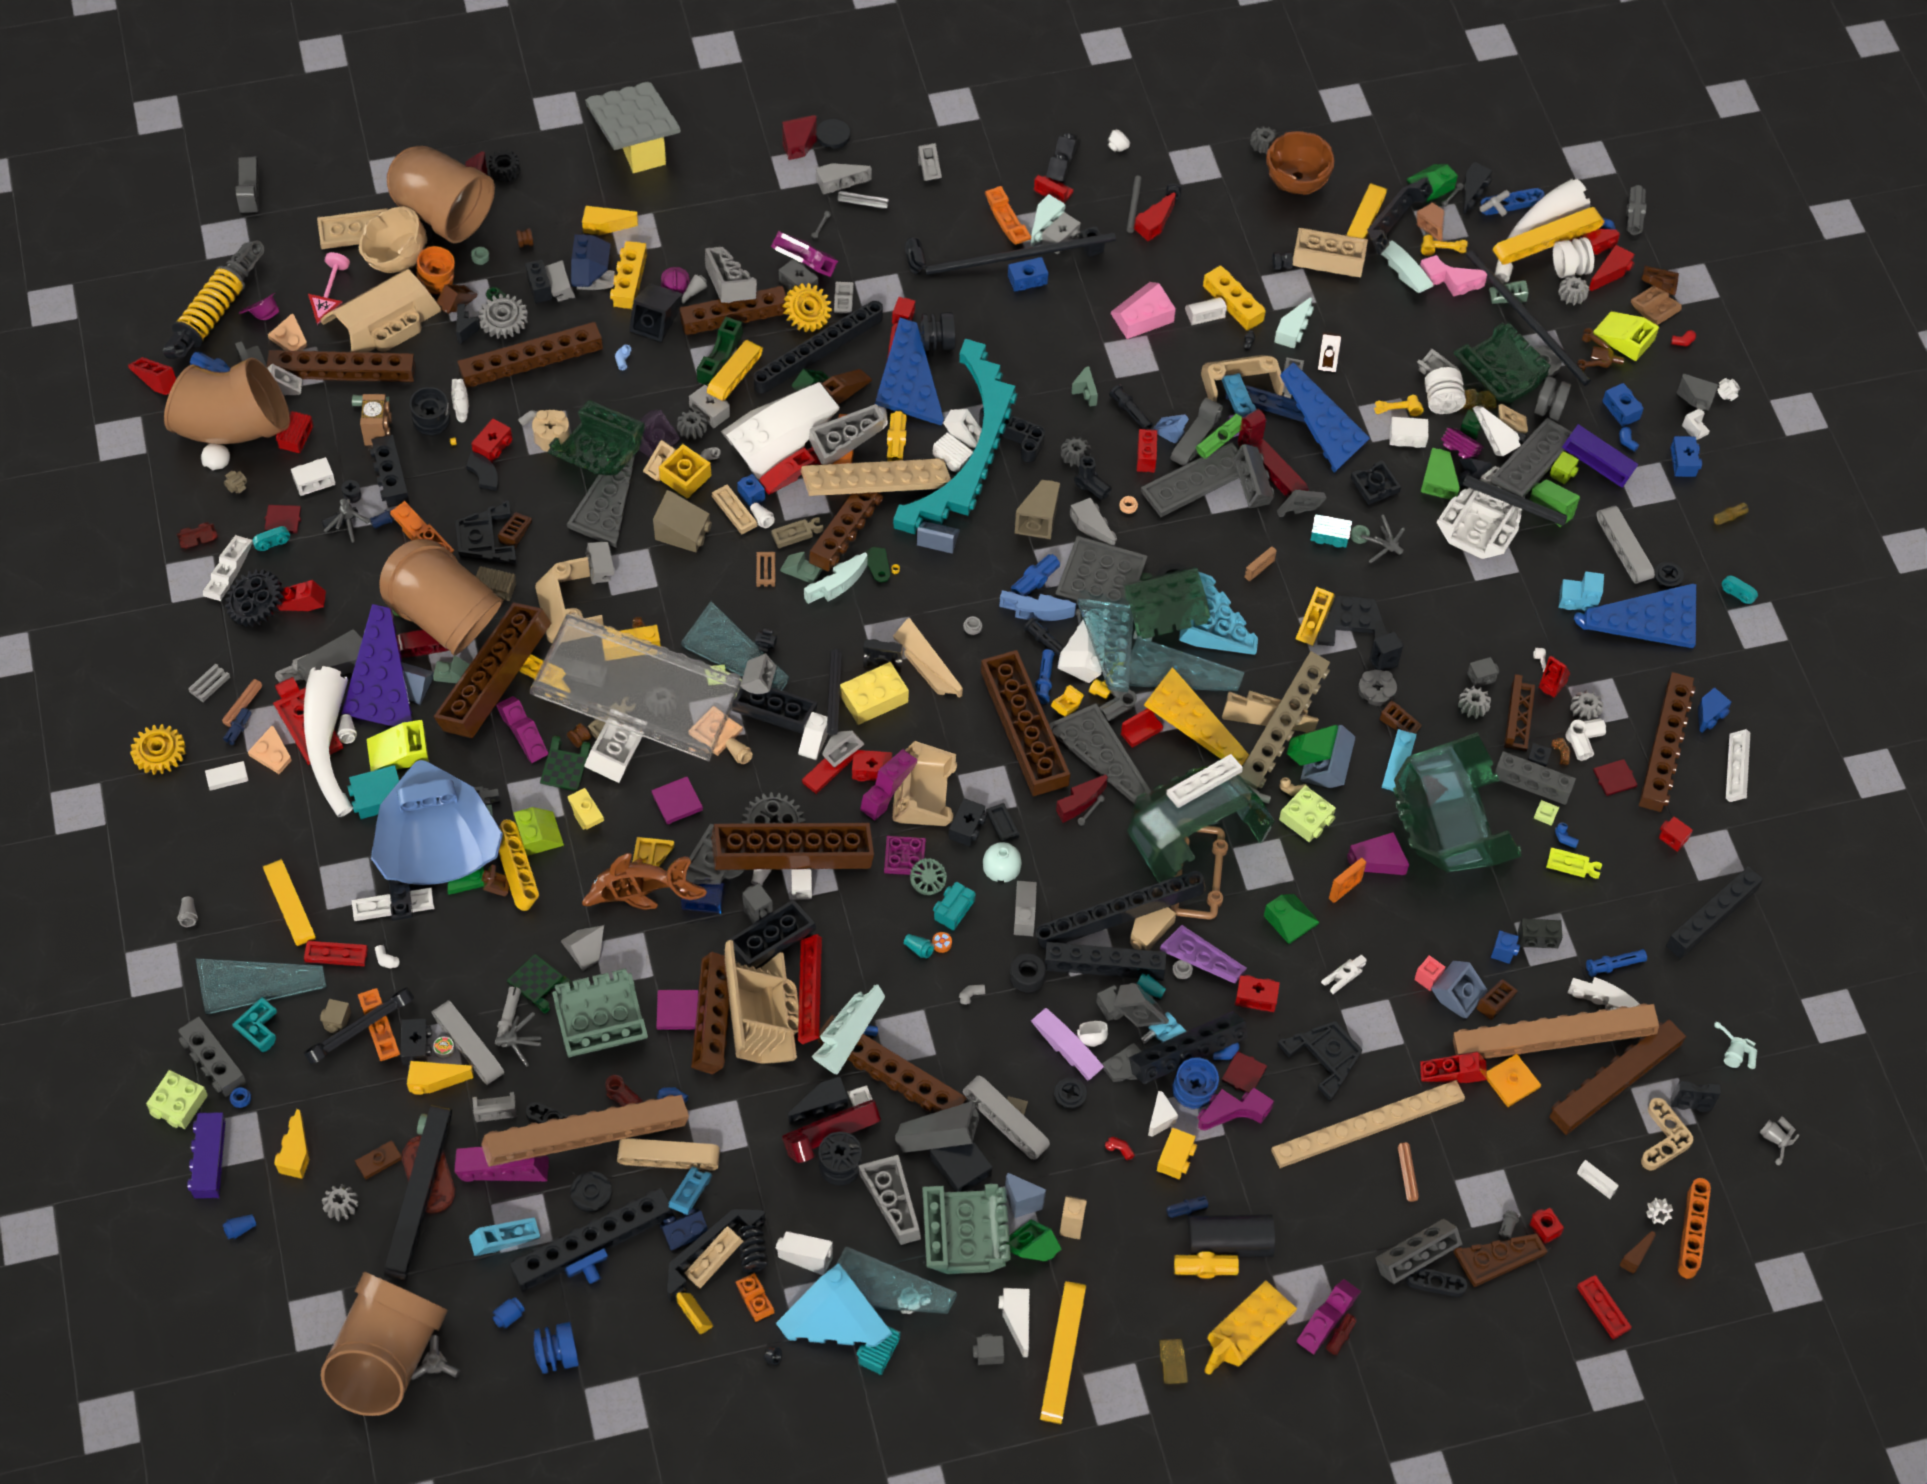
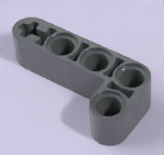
M257 156L239 157V186H236V197L240 213L259 212V169Z
M1207 397L1203 400L1199 408L1198 417L1174 448L1170 457L1171 460L1182 466L1193 461L1198 454L1195 447L1210 436L1219 425L1223 409L1222 405Z

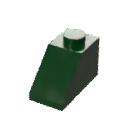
M803 369L792 384V387L797 392L819 382L822 384L829 377L823 371Z
M1471 408L1462 422L1460 431L1476 441L1482 426L1474 409Z

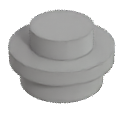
M972 616L965 620L963 628L966 633L975 635L982 630V622L977 617Z
M1179 960L1173 965V974L1177 978L1187 979L1191 976L1193 968L1190 963Z

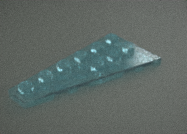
M1078 598L1077 604L1108 689L1128 693L1134 606Z
M711 601L681 642L682 647L719 665H725V668L741 676L744 675L747 661L765 654ZM777 666L771 687L782 690L789 681V677Z
M1137 637L1122 673V678L1128 686L1158 687L1173 667L1191 689L1238 691L1245 672Z
M196 959L206 1015L255 1004L262 997L268 1001L327 987L322 966Z
M845 1247L837 1262L875 1309L948 1314L957 1297L956 1292L849 1247Z

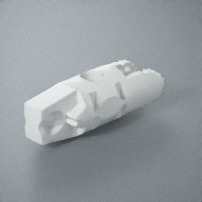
M452 379L451 397L453 409L455 410L457 420L464 422L467 419L469 408L467 390L463 379Z
M1360 955L1353 961L1349 959L1324 978L1321 983L1326 986L1335 980L1337 984L1332 986L1330 992L1332 994L1336 993L1363 971L1361 968L1365 966L1367 959L1363 955Z

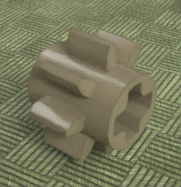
M231 471L225 475L227 480L224 481V484L231 493L234 491L241 493L246 489L244 484L247 483V479L242 472L236 473V471Z

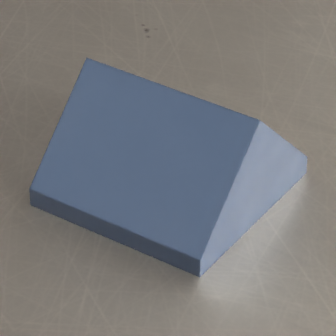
M924 521L917 530V545L953 554L960 529Z
M401 662L404 668L409 701L421 705L433 680L434 672Z
M1008 1173L1005 1184L1006 1196L1014 1218L1042 1210L1046 1189Z

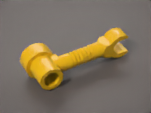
M1425 235L1421 245V252L1423 255L1430 256L1435 253V248H1449L1465 253L1468 244L1466 240L1456 242L1435 241L1433 236Z
M1411 395L1407 398V401L1387 403L1377 401L1374 408L1376 414L1393 409L1407 408L1409 414L1413 417L1421 415L1424 411L1416 395Z
M1119 656L1105 680L1118 673L1124 666L1126 659ZM1098 679L1093 681L1089 689L1090 693L1097 694L1105 699L1108 698L1111 691L1106 685L1105 680L1101 682Z

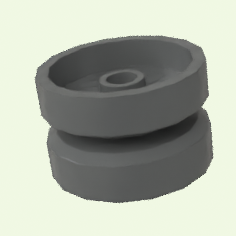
M1547 376L1544 386L1541 387L1534 414L1544 416L1548 407H1551L1549 418L1559 421L1572 384L1563 381L1560 383L1558 390L1555 391L1557 380Z

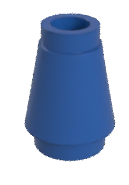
M252 1214L228 1219L226 1223H223V1229L228 1239H236L256 1226Z

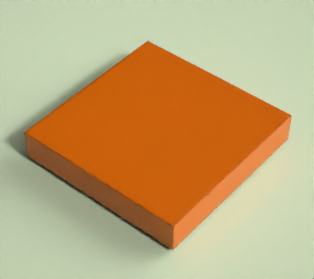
M1362 857L1334 879L1329 899L1333 903L1361 882L1366 866V861Z

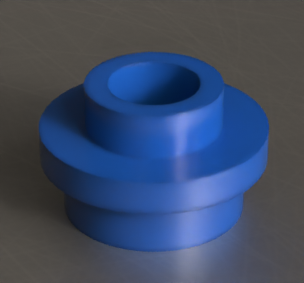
M236 1088L230 1095V1101L233 1106L243 1108L250 1103L251 1094L245 1088ZM241 1096L244 1097L243 1100H240V1101L237 1100V1099H238L239 1097H241Z

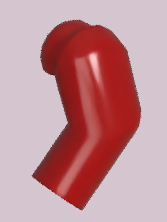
M1688 330L1682 337L1672 336L1671 344L1688 346L1696 339V333Z
M1110 1137L1105 1142V1147L1109 1151H1113L1115 1148L1120 1150L1126 1160H1130L1135 1156L1128 1143L1122 1139Z

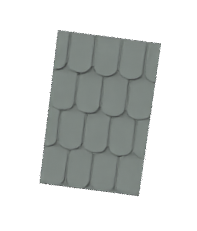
M640 83L635 87H625L620 91H610L604 95L591 96L585 100L587 107L614 150L623 148L633 173L666 165L664 137L680 133V127L651 83Z

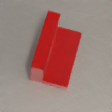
M1040 175L1035 178L1034 191L1044 196L1049 194L1065 204L1073 194L1072 188L1052 178Z
M1147 708L1122 723L1121 735L1133 748L1161 732L1163 725L1156 718L1155 713Z

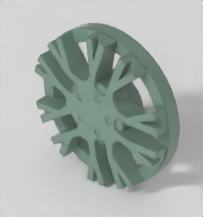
M925 858L918 861L912 867L910 881L914 889L919 893L934 895L945 886L947 873L942 864L935 859ZM922 863L924 870H921L918 865ZM933 864L938 867L936 870L932 868ZM919 877L921 882L916 884L914 878ZM937 877H942V883L937 880ZM925 884L923 890L920 889L921 885ZM928 885L932 886L933 891H927Z

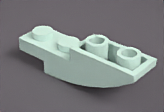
M866 552L861 555H855L844 563H838L833 567V575H828L823 580L811 583L804 588V599L809 604L822 597L830 601L849 589L867 567Z

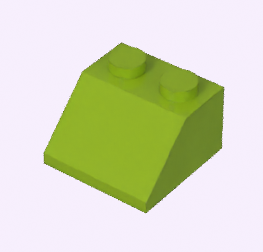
M531 807L513 812L515 824L518 827L527 856L564 846L553 811Z

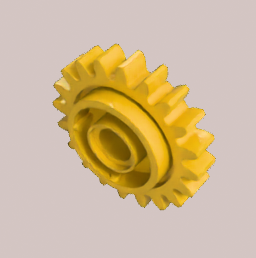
M801 283L799 288L794 286L787 293L788 296L784 298L786 302L783 304V307L787 308L784 314L790 315L787 321L793 320L791 326L798 324V330L804 327L805 332L809 328L814 332L816 328L820 330L822 325L827 323V320L831 317L828 313L832 311V308L827 307L831 301H825L828 295L822 296L823 289L817 291V285L811 288L810 283L806 287ZM804 305L809 306L810 311L807 310Z
M161 724L160 728L157 729L153 725L152 730L146 727L145 734L138 732L140 738H133L135 744H131L132 751L130 752L133 762L137 764L139 770L144 768L145 773L152 770L153 775H155L157 770H160V773L163 774L164 769L171 772L170 766L178 767L177 761H183L182 755L186 754L184 749L186 745L182 735H179L177 729L172 731L171 726L165 729L163 724Z

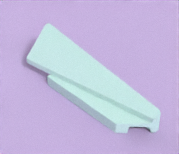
M874 985L870 992L865 995L862 992L855 994L820 1036L825 1044L812 1057L832 1073H839L884 1000L885 995L879 985Z

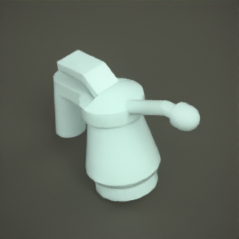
M1716 1022L1714 1026L1722 1029L1731 1039V1045L1724 1054L1725 1064L1733 1068L1739 1067L1740 1063L1743 1062L1745 1051L1749 1054L1748 1067L1755 1069L1757 1050L1753 1046L1756 1043L1749 1039L1733 1037L1721 1023Z

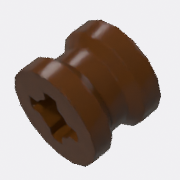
M527 228L525 231L516 230L520 248L524 247V245H534L530 228Z
M581 723L576 725L574 730L567 732L569 740L577 748L582 746L584 741L591 739L589 731Z

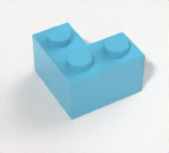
M1585 571L1582 582L1563 579L1560 587L1559 608L1586 612L1587 609L1598 607L1603 594L1604 574Z

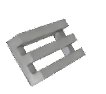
M215 664L188 688L189 692L204 702L230 678V675Z

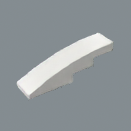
M237 535L234 536L219 556V564L211 573V580L203 590L204 597L218 601L222 600L247 557L253 543L251 539Z

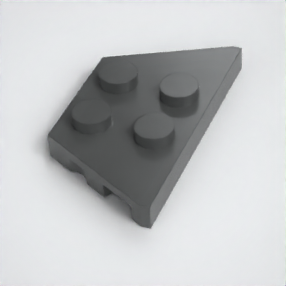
M713 824L708 826L689 857L691 864L686 872V880L694 884H721L728 870H715L711 840Z

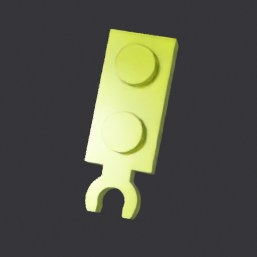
M1551 847L1546 868L1580 877H1585L1586 873H1588L1592 878H1599L1600 872H1596L1594 869L1600 870L1602 863H1589V857Z

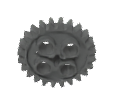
M770 792L768 798L763 793L761 800L756 796L755 803L749 802V808L745 807L744 812L746 814L742 816V820H744L742 824H756L755 822L758 821L763 823H783L784 820H788L791 823H805V819L802 818L804 812H798L800 805L793 806L794 799L788 802L787 795L782 799L780 793L777 794V797H774L773 793ZM774 808L776 812H770L768 809Z

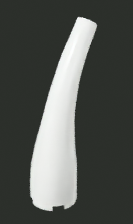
M1571 179L1550 191L1523 216L1507 239L1590 208V198L1586 199L1583 193L1586 191L1584 185L1578 179ZM1498 259L1495 275L1502 283H1506L1510 279L1513 269L1512 262L1503 265Z
M322 666L321 670H316L314 667L309 673L304 698L306 746L314 775L325 798L337 817H342L352 811L353 807L345 793H342L334 777L329 746L348 678L341 677V671L334 668Z

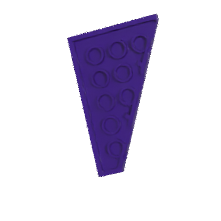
M374 604L371 606L342 715L347 714L353 718L394 727L413 720L391 608Z

